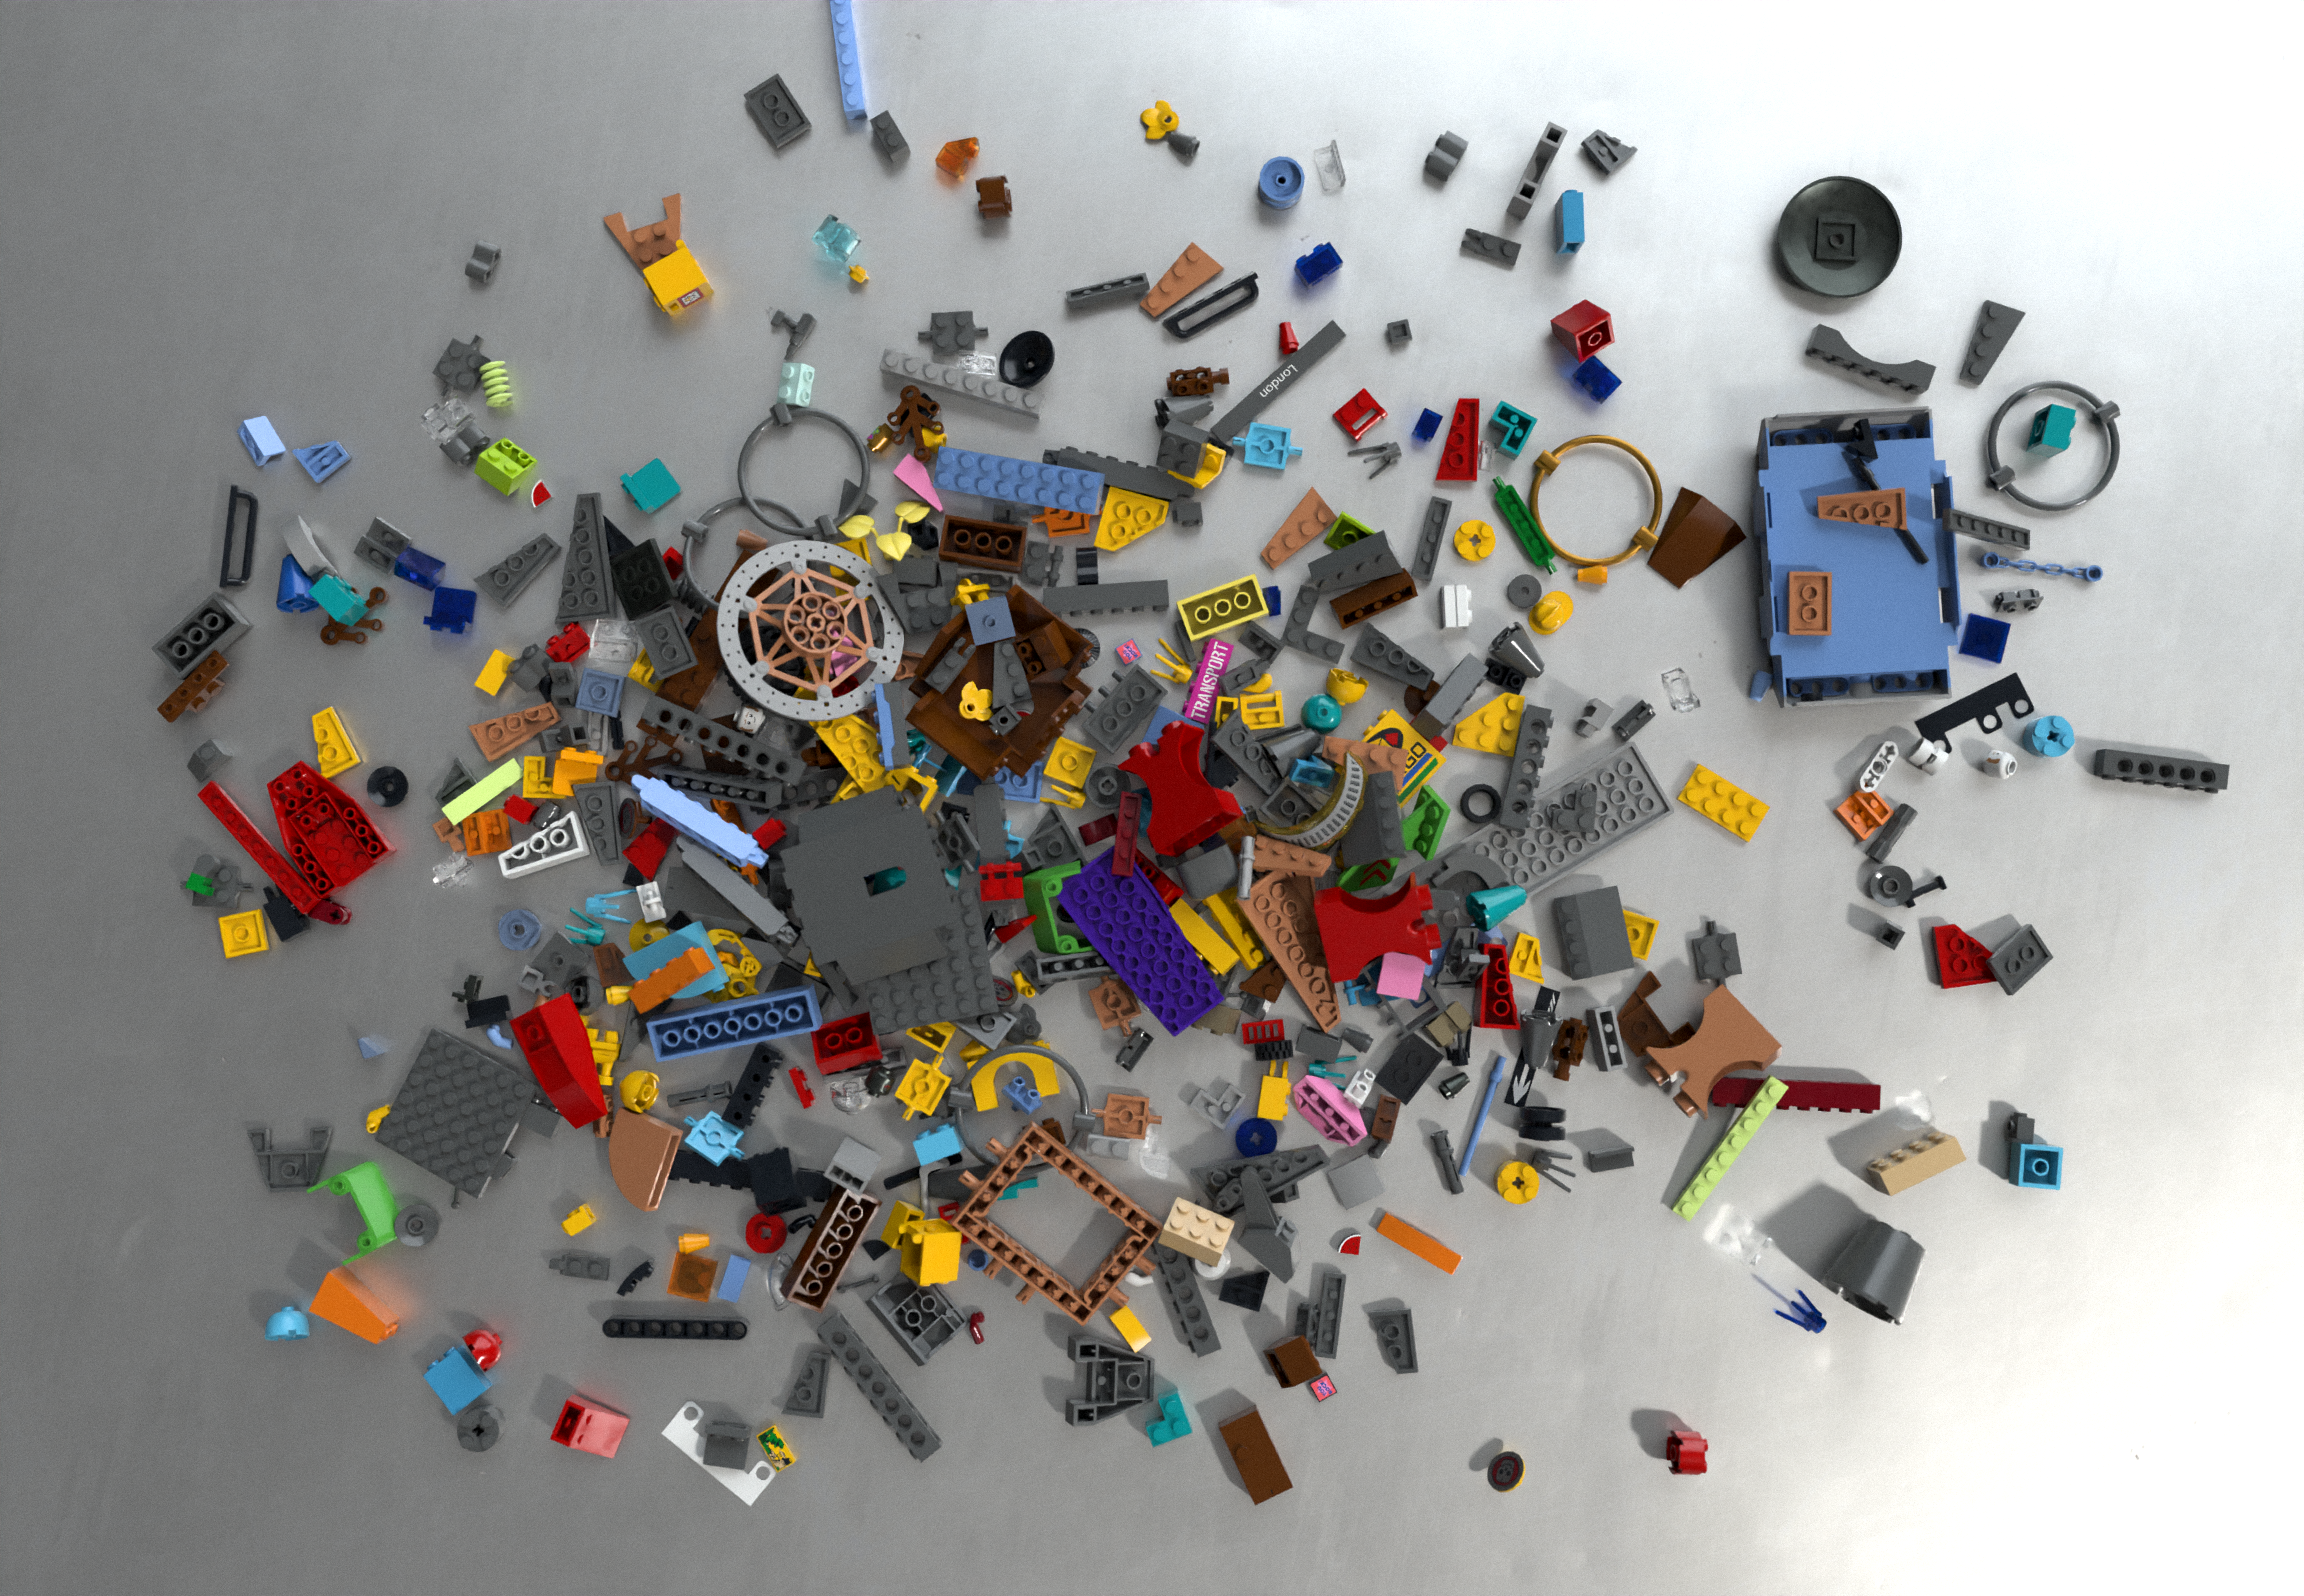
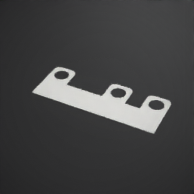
M687 1401L663 1430L662 1434L746 1504L751 1506L774 1478L776 1470L764 1460H760L749 1474L743 1470L704 1465L706 1439L693 1430L703 1417L704 1411L693 1401ZM688 1407H694L697 1410L698 1415L695 1420L690 1421L685 1418L684 1412ZM764 1466L769 1469L770 1475L766 1480H760L757 1477L756 1472L759 1467Z

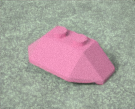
M1306 1075L1293 1087L1297 1110L1327 1140L1353 1147L1367 1135L1359 1109L1353 1103L1348 1102L1343 1093L1330 1080Z

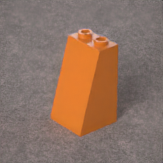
M343 1265L327 1273L308 1310L376 1345L384 1340L386 1341L390 1336L393 1337L399 1328L397 1323L400 1317Z

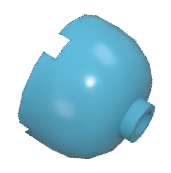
M282 1307L281 1312L274 1313L269 1317L265 1328V1340L278 1341V1339H286V1341L307 1338L309 1336V1321L306 1315L302 1312L294 1311L295 1307Z

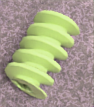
M504 361L489 362L479 368V372L483 374L481 381L485 382L482 387L486 390L484 396L488 398L486 400L487 406L505 407L513 403L512 401H507V398H510L512 394L505 393L506 390L510 389V386L503 385L504 382L508 381V378L501 376L507 372L506 369H500L501 366L505 365Z

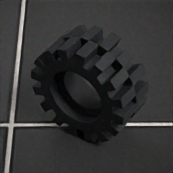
M1292 1040L1254 1044L1256 1061L1281 1060L1294 1057Z

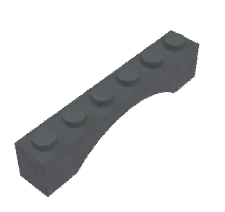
M1822 324L1813 329L1805 351L1810 353L1813 358L1827 359L1835 366H1846L1854 373H1865L1873 380H1884L1892 387H1903L1908 389L1909 393L1915 395L1922 394L1928 390L1936 366L1920 360L1901 364H1884L1872 361L1855 351L1844 340L1838 330Z

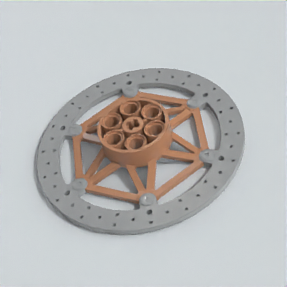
M800 540L780 543L760 551L747 560L735 572L727 584L717 614V639L721 656L739 687L766 709L781 716L801 721L819 722L840 719L872 703L871 691H875L874 684L889 683L892 680L899 666L904 644V627L891 602L885 595L882 586L876 580L880 574L869 563L853 552L820 541ZM806 561L825 563L839 568L855 578L859 584L856 587H852L807 568ZM790 563L791 571L754 599L746 596L749 588L763 574L780 565ZM808 577L846 591L848 594L832 598L827 594L817 592ZM794 579V599L790 604L761 603L788 581ZM801 580L808 589V593L801 594ZM871 596L882 620V649L874 647L865 605V598ZM851 600L845 609L839 604ZM811 602L814 604L815 608L810 609L806 606L805 603ZM856 604L859 606L866 644L847 629V616ZM762 610L784 611L782 620L779 621ZM825 610L833 611L835 616H828ZM739 611L747 613L749 617L757 663L753 666L749 665L740 645L738 636ZM790 614H795V615H797L798 618H799V621H793V620H791V618H790L789 615H790ZM756 616L780 629L782 633L766 657L763 656ZM811 623H812V625H813L814 623L817 624L818 627L815 626V627L813 628V627L811 626ZM829 630L837 631L839 636L833 637ZM793 635H800L803 641H796ZM846 636L860 649L843 646L841 642ZM819 642L823 649L815 648L813 643ZM786 643L792 652L771 661L782 644ZM834 651L861 657L860 660L832 682H829L831 656ZM798 656H802L805 658L815 684L780 672L774 668ZM824 658L822 681L813 659ZM869 661L876 664L872 674L859 687L843 696L832 697L831 690ZM765 675H770L816 693L817 701L798 699L783 694L769 686L762 678Z

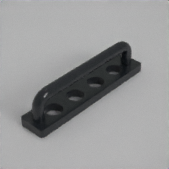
M1252 271L1163 320L1165 326L1171 327L1173 333L1180 339H1187L1252 304L1259 296V289L1255 282L1258 279L1257 273ZM1248 284L1251 290V294L1248 297L1185 331L1180 329L1177 322Z
M231 484L220 589H227V586H243L249 581L251 575L259 504L256 495L246 490H238V485ZM237 498L248 499L250 506L242 575L240 578H229Z

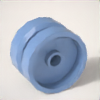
M1278 156L1264 164L1259 176L1258 192L1260 198L1267 206L1273 209L1284 210L1298 202L1302 195L1305 176L1302 167L1297 161L1289 157Z

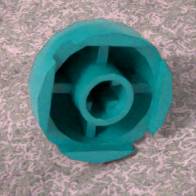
M1319 693L1311 696L1304 702L1301 709V720L1306 728H1311L1312 731L1316 729L1319 735H1325L1334 731L1339 726L1342 720V709L1336 699L1328 694Z

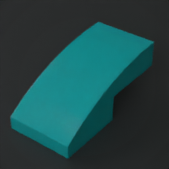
M1038 1177L1024 1179L1008 1186L1003 1191L1002 1197H998L997 1201L1018 1198L1019 1189L1038 1187Z

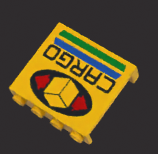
M1391 709L1389 712L1384 710L1377 717L1379 722L1375 727L1370 725L1362 733L1365 737L1360 742L1408 750L1402 791H1398L1401 810L1447 759L1399 714ZM1334 763L1336 766L1335 773H1339L1346 780L1347 768Z

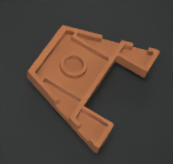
M680 193L662 198L668 219L629 232L621 212L603 217L606 224L641 271L678 250L676 241L682 237V197Z

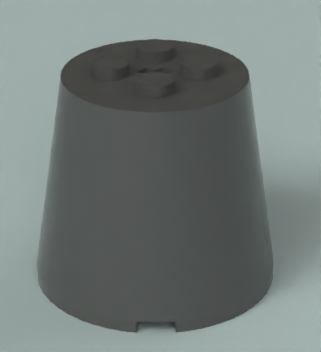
M1868 1219L1821 1281L1834 1294L1840 1292L1847 1297L1846 1302L1887 1323L1891 1324L1892 1320H1894V1324L1901 1325L1921 1270L1926 1250L1913 1240L1912 1236L1908 1233L1898 1231L1885 1222Z

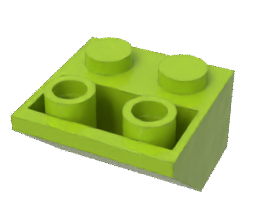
M504 437L478 456L474 473L508 496L522 485L538 460Z

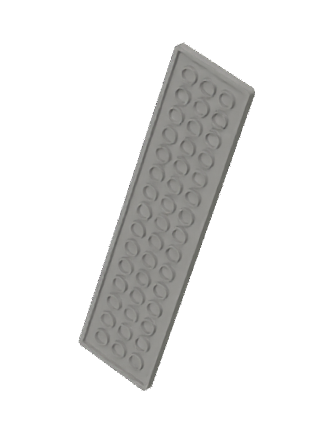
M1629 742L1536 796L1534 808H1529L1528 815L1532 816L1530 826L1525 828L1523 833L1499 828L1500 818L1435 855L1433 860L1423 862L1362 899H1381L1384 893L1388 895L1395 893L1404 885L1411 872H1415L1418 886L1429 884L1430 890L1456 891L1455 895H1459V908H1455L1453 912L1425 910V912L1437 919L1435 923L1438 925L1441 944H1443L1452 937L1455 926H1469L1476 921L1474 914L1469 915L1466 906V896H1469L1468 894L1472 892L1489 890L1476 874L1469 871H1460L1438 887H1434L1430 881L1434 878L1432 874L1441 867L1446 869L1442 863L1444 859L1462 853H1476L1486 856L1496 862L1508 876L1492 889L1518 885L1524 888L1527 894L1526 899L1670 816L1674 813V808L1635 742ZM1575 790L1596 791L1594 833L1551 829L1552 809L1573 810ZM1519 806L1513 811L1520 814L1524 809L1522 806Z

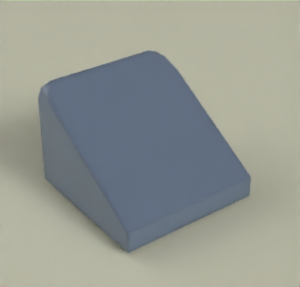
M368 1037L357 1039L364 1059L385 1053Z

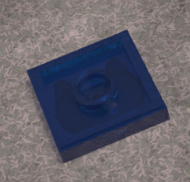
M1973 613L1968 614L1958 654L2001 664L2011 624Z

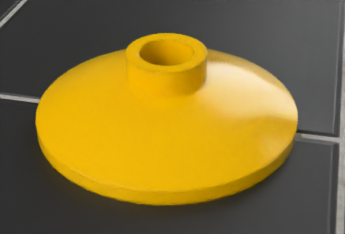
M643 918L632 926L629 933V943L632 950L637 952L669 936L670 931L660 919L646 923ZM647 934L651 935L650 942L645 940Z

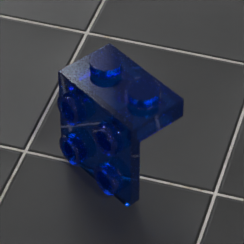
M436 587L431 617L424 616L423 624L429 626L431 631L442 632L443 629H448L453 634L463 635V632L472 633L477 593L469 590Z

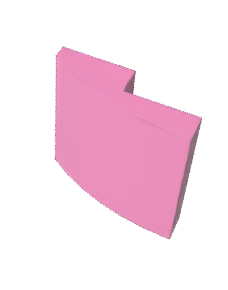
M1395 952L1383 954L1376 993L1418 1000L1425 962L1412 955Z

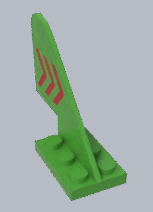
M1422 785L1412 814L1402 821L1406 851L1416 849L1426 861L1433 860L1451 811L1448 805L1429 785ZM1400 858L1376 860L1370 864L1347 867L1339 876L1335 887L1340 886L1349 893L1386 885L1392 881Z

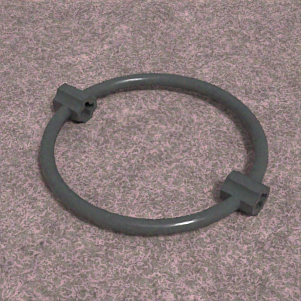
M2064 381L2037 382L2016 391L1998 409L1990 426L1988 456L1994 473L1987 476L1989 485L1996 492L2004 488L2021 503L2044 511H2066L2090 502L2108 485L2117 468L2120 440L2114 419L2120 416L2118 405L2112 401L2104 404L2085 388ZM2043 389L2066 390L2089 401L2096 408V410L2091 412L2092 420L2100 427L2106 424L2110 434L2111 455L2102 479L2087 494L2064 503L2041 502L2021 493L2011 484L2016 480L2015 472L2008 465L2001 468L1997 456V433L2006 412L2022 397Z
M786 403L775 404L769 409L772 416L754 429L747 438L740 453L737 474L741 495L749 510L768 527L794 536L820 534L822 541L831 540L839 535L836 527L843 524L855 513L867 492L870 479V462L866 447L858 433L846 421L830 412L816 408L788 409ZM796 416L819 417L839 426L854 442L862 465L860 487L850 506L835 519H832L831 514L818 517L814 520L816 526L809 528L786 526L769 518L753 501L746 481L747 459L751 448L759 436L774 424L777 429L790 427L794 423L792 417Z
M751 496L756 505L776 509L790 517L799 528H809L802 517L785 504L765 497ZM743 497L730 499L714 506L697 521L689 518L683 524L681 531L682 536L687 537L683 550V569L687 582L695 595L704 604L717 612L720 603L711 599L700 588L694 577L691 566L692 547L694 541L700 544L706 539L709 529L705 524L710 519L732 507L746 505ZM813 535L804 536L805 540L814 541ZM808 561L807 568L815 571L816 562ZM808 577L816 590L819 581ZM794 579L791 584L792 588H794ZM801 580V594L808 593V589ZM794 591L776 604H790L794 599ZM762 610V611H764L765 613H767V614H769V615H772V614H775V613L779 612V611ZM739 611L738 618H749L747 613Z
M1028 1044L1001 1047L979 1059L965 1074L959 1088L951 1087L948 1106L955 1107V1120L960 1137L968 1150L983 1164L993 1168L997 1161L985 1155L974 1144L967 1132L963 1109L969 1110L972 1091L967 1090L980 1069L994 1059L1004 1055L1033 1053L1044 1056L1060 1065L1072 1078L1080 1097L1081 1111L1075 1110L1072 1129H1075L1076 1133L1067 1145L1070 1151L1073 1152L1085 1132H1093L1096 1114L1089 1113V1100L1085 1085L1074 1067L1057 1053L1040 1046ZM1047 1161L1046 1163L1043 1162L1033 1166H1024L1017 1175L1036 1174L1051 1169L1054 1166Z

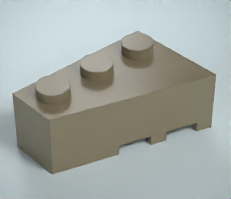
M1218 1004L1191 1024V1027L1200 1030L1206 1027L1211 1029L1210 1033L1222 1036L1223 1033L1236 1034L1242 1011Z

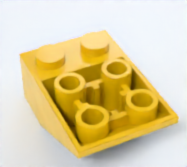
M946 1021L907 1029L905 1034L942 1054L957 1028Z

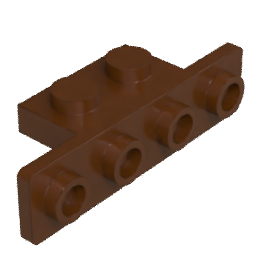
M214 650L157 708V711L169 723H173L186 709L198 713L207 706V702L213 696L221 692L226 682L218 676L230 663L218 651Z

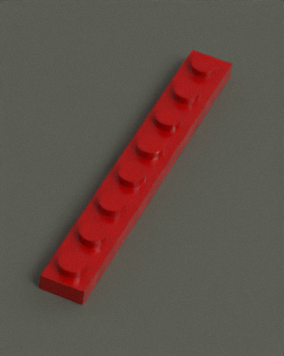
M211 780L197 794L302 914H308L321 901L320 897L216 781Z

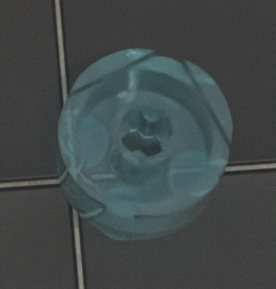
M828 214L814 233L812 241L820 247L824 246L827 249L826 254L834 260L838 258L841 262L845 263L862 240L846 223H837L838 218Z

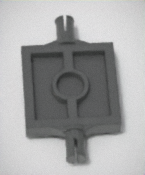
M973 311L931 313L932 325L930 331H918L919 340L931 339L934 355L975 353L976 336H989L988 327H975Z
M475 335L470 345L463 344L454 338L452 339L432 372L446 384L440 394L441 396L449 399L454 389L461 390L468 395L472 394L483 375L479 372V368L491 362L489 358L483 356L477 350L484 340L483 338Z
M941 810L936 811L933 815L939 823L936 829L939 837L936 839L937 850L941 856H945L948 870L952 871L958 866L963 865L968 875L974 873L976 870L972 866L970 859L981 850V847L960 813L953 816L950 820H946Z
M221 865L220 870L215 873L210 887L215 889L213 895L208 896L193 891L192 906L237 908L240 892H253L254 889L246 887L254 888L253 883H241V867ZM182 880L180 884H183L180 885V889H188L185 888L187 881Z
M1708 921L1709 934L1693 939L1699 980L1715 979L1717 980L1718 987L1723 984L1727 988L1725 978L1731 975L1742 974L1736 933H1718L1716 921Z

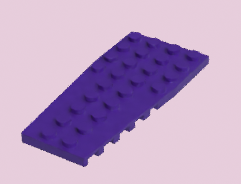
M1113 845L1083 867L1081 873L1074 874L1063 882L1061 892L1055 897L1091 945L1168 1032L1175 1037L1222 1002L1224 997L1204 968L1201 960L1197 957L1193 947L1182 933L1181 928L1175 922L1159 893L1134 861L1132 878L1111 875Z

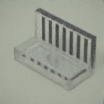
M1334 139L1331 140L1330 146L1316 149L1313 152L1324 192L1343 187L1346 181L1339 151Z

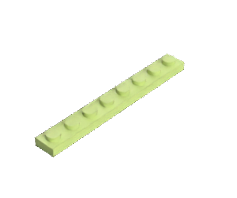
M1768 1075L1672 1205V1211L1690 1222L1789 1088L1787 1085L1772 1075Z

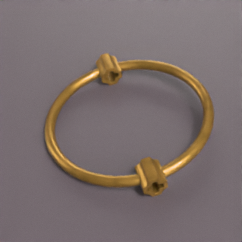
M1607 435L1582 436L1560 445L1551 453L1544 450L1533 463L1538 467L1530 491L1531 516L1553 552L1561 558L1577 565L1587 567L1602 565L1604 567L1620 563L1635 555L1641 549L1649 552L1658 541L1659 537L1654 532L1661 517L1663 504L1660 480L1648 458L1630 443ZM1589 443L1613 445L1633 455L1647 471L1654 491V510L1650 524L1647 528L1641 526L1631 539L1635 544L1618 555L1600 559L1579 557L1567 552L1556 544L1545 530L1538 509L1540 484L1544 475L1550 476L1561 463L1557 458L1574 447Z

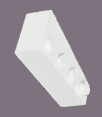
M572 811L563 819L550 824L545 830L537 832L530 839L519 843L498 856L503 876L508 879H514L589 855L590 851L580 815Z

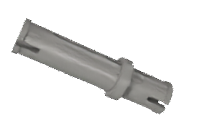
M1250 836L1241 838V852L1238 855L1240 868L1237 899L1242 901L1250 900L1253 862H1255V856L1253 855L1255 838Z

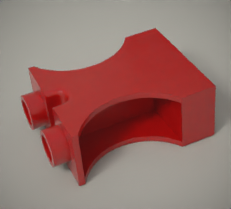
M1182 720L1173 721L1161 729L1162 737L1157 739L1159 752L1154 751L1150 742H1143L1132 747L1128 752L1130 758L1118 765L1119 770L1141 777L1149 788L1152 797V816L1146 830L1156 853L1173 857L1180 856L1243 816L1234 794L1212 787L1202 774L1199 764V749L1205 734L1204 730L1186 724Z
M1415 872L1410 873L1407 881L1398 891L1381 899L1358 898L1349 894L1340 886L1315 891L1314 909L1332 983L1357 979L1359 973L1369 961L1379 955L1391 952L1411 954L1429 966L1432 965V950L1442 948L1437 923L1426 925L1425 918H1422V911L1433 909L1429 884L1418 886Z

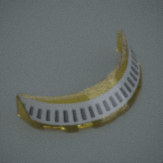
M1348 750L1344 753L1343 768L1336 789L1327 803L1309 819L1289 827H1270L1256 819L1251 822L1264 836L1317 852L1331 846L1335 840H1339L1352 827L1353 819L1358 811L1361 812L1364 804L1363 796L1366 782H1368V772L1360 756Z

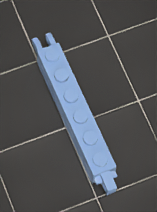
M637 774L632 777V790L640 796L641 806L735 865L745 867L750 863L762 869L769 860V855L758 847V841L753 835L741 832L735 824L725 822L717 813H710L699 802H693L681 791L671 789L665 781L657 780L653 777L648 780Z

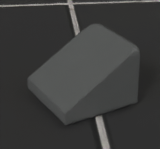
M1248 993L1240 1010L1263 1021L1271 1006V1002Z

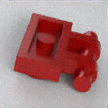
M1006 861V864L994 865V863H987V865L979 866V874H988V880H980L981 902L1024 898L1023 877L1014 878V871H1022L1021 862L1013 863V861ZM1007 872V878L995 879V873Z

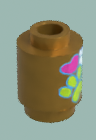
M886 423L882 426L879 425L866 439L869 442L867 447L875 454L877 451L882 453L892 443L891 435L894 431Z

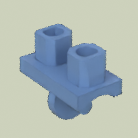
M1018 1076L1004 1086L1001 1092L1013 1102L1011 1108L1014 1112L1021 1109L1024 1113L1030 1115L1035 1109L1040 1108L1043 1102L1039 1099L1040 1093L1036 1089L1028 1090L1025 1087V1080Z

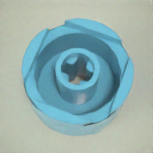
M2062 716L2036 718L2027 724L2025 734H2023V744L2026 750L2033 756L2044 759L2065 754L2075 743L2073 729Z

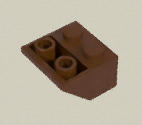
M1054 620L1037 627L1012 642L1031 679L1065 665L1074 657Z
M1304 1335L1280 1338L1263 1350L1282 1389L1297 1386L1323 1373L1319 1361L1315 1358L1310 1349V1344Z

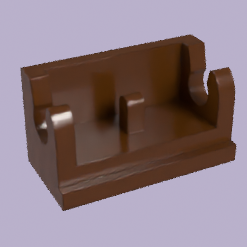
M1381 1094L1371 1132L1373 1139H1382L1385 1143L1391 1144L1401 1099Z

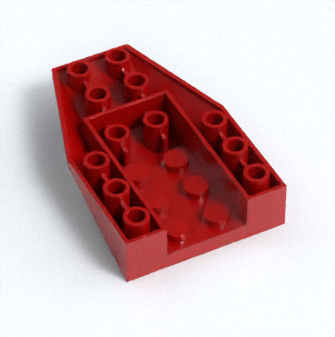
M299 761L266 784L284 847L320 899H330L397 851L353 797L304 761Z

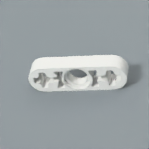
M1888 741L1878 745L1855 780V787L1860 793H1869L1876 789L1898 756L1899 749L1894 742ZM1885 748H1889L1888 752L1890 755L1884 756L1887 752ZM1874 762H1878L1881 766L1879 773L1873 770ZM1869 779L1867 782L1869 787H1864L1865 782L1863 780Z

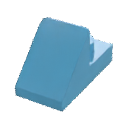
M1310 755L1307 761L1296 759L1288 776L1290 781L1328 788L1336 771L1317 757Z

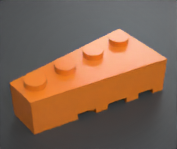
M693 946L684 951L683 955L678 959L676 957L667 962L666 967L662 970L658 968L649 974L650 978L647 980L641 979L632 985L633 989L627 993L639 1013L642 1014L715 969V966L703 947L695 949Z

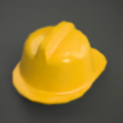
M1552 591L1545 595L1530 611L1528 619L1531 628L1536 633L1542 635L1552 634L1557 631L1573 613V601L1570 596L1561 591Z

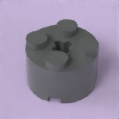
M480 1404L462 1416L457 1426V1436L461 1447L472 1452H483L490 1449L504 1435L506 1419L503 1413L501 1414L494 1405Z

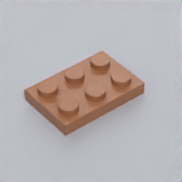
M1788 572L1787 635L1831 636L1832 572Z

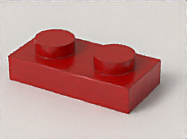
M797 1066L788 1070L804 1109L813 1106L816 1097L812 1088H808L806 1084L808 1078L804 1069H800Z

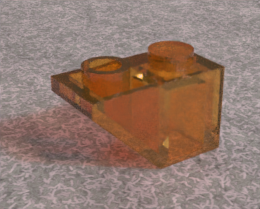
M976 137L947 142L935 159L937 167L958 179L960 175L966 173L971 158H975L980 151L979 140Z

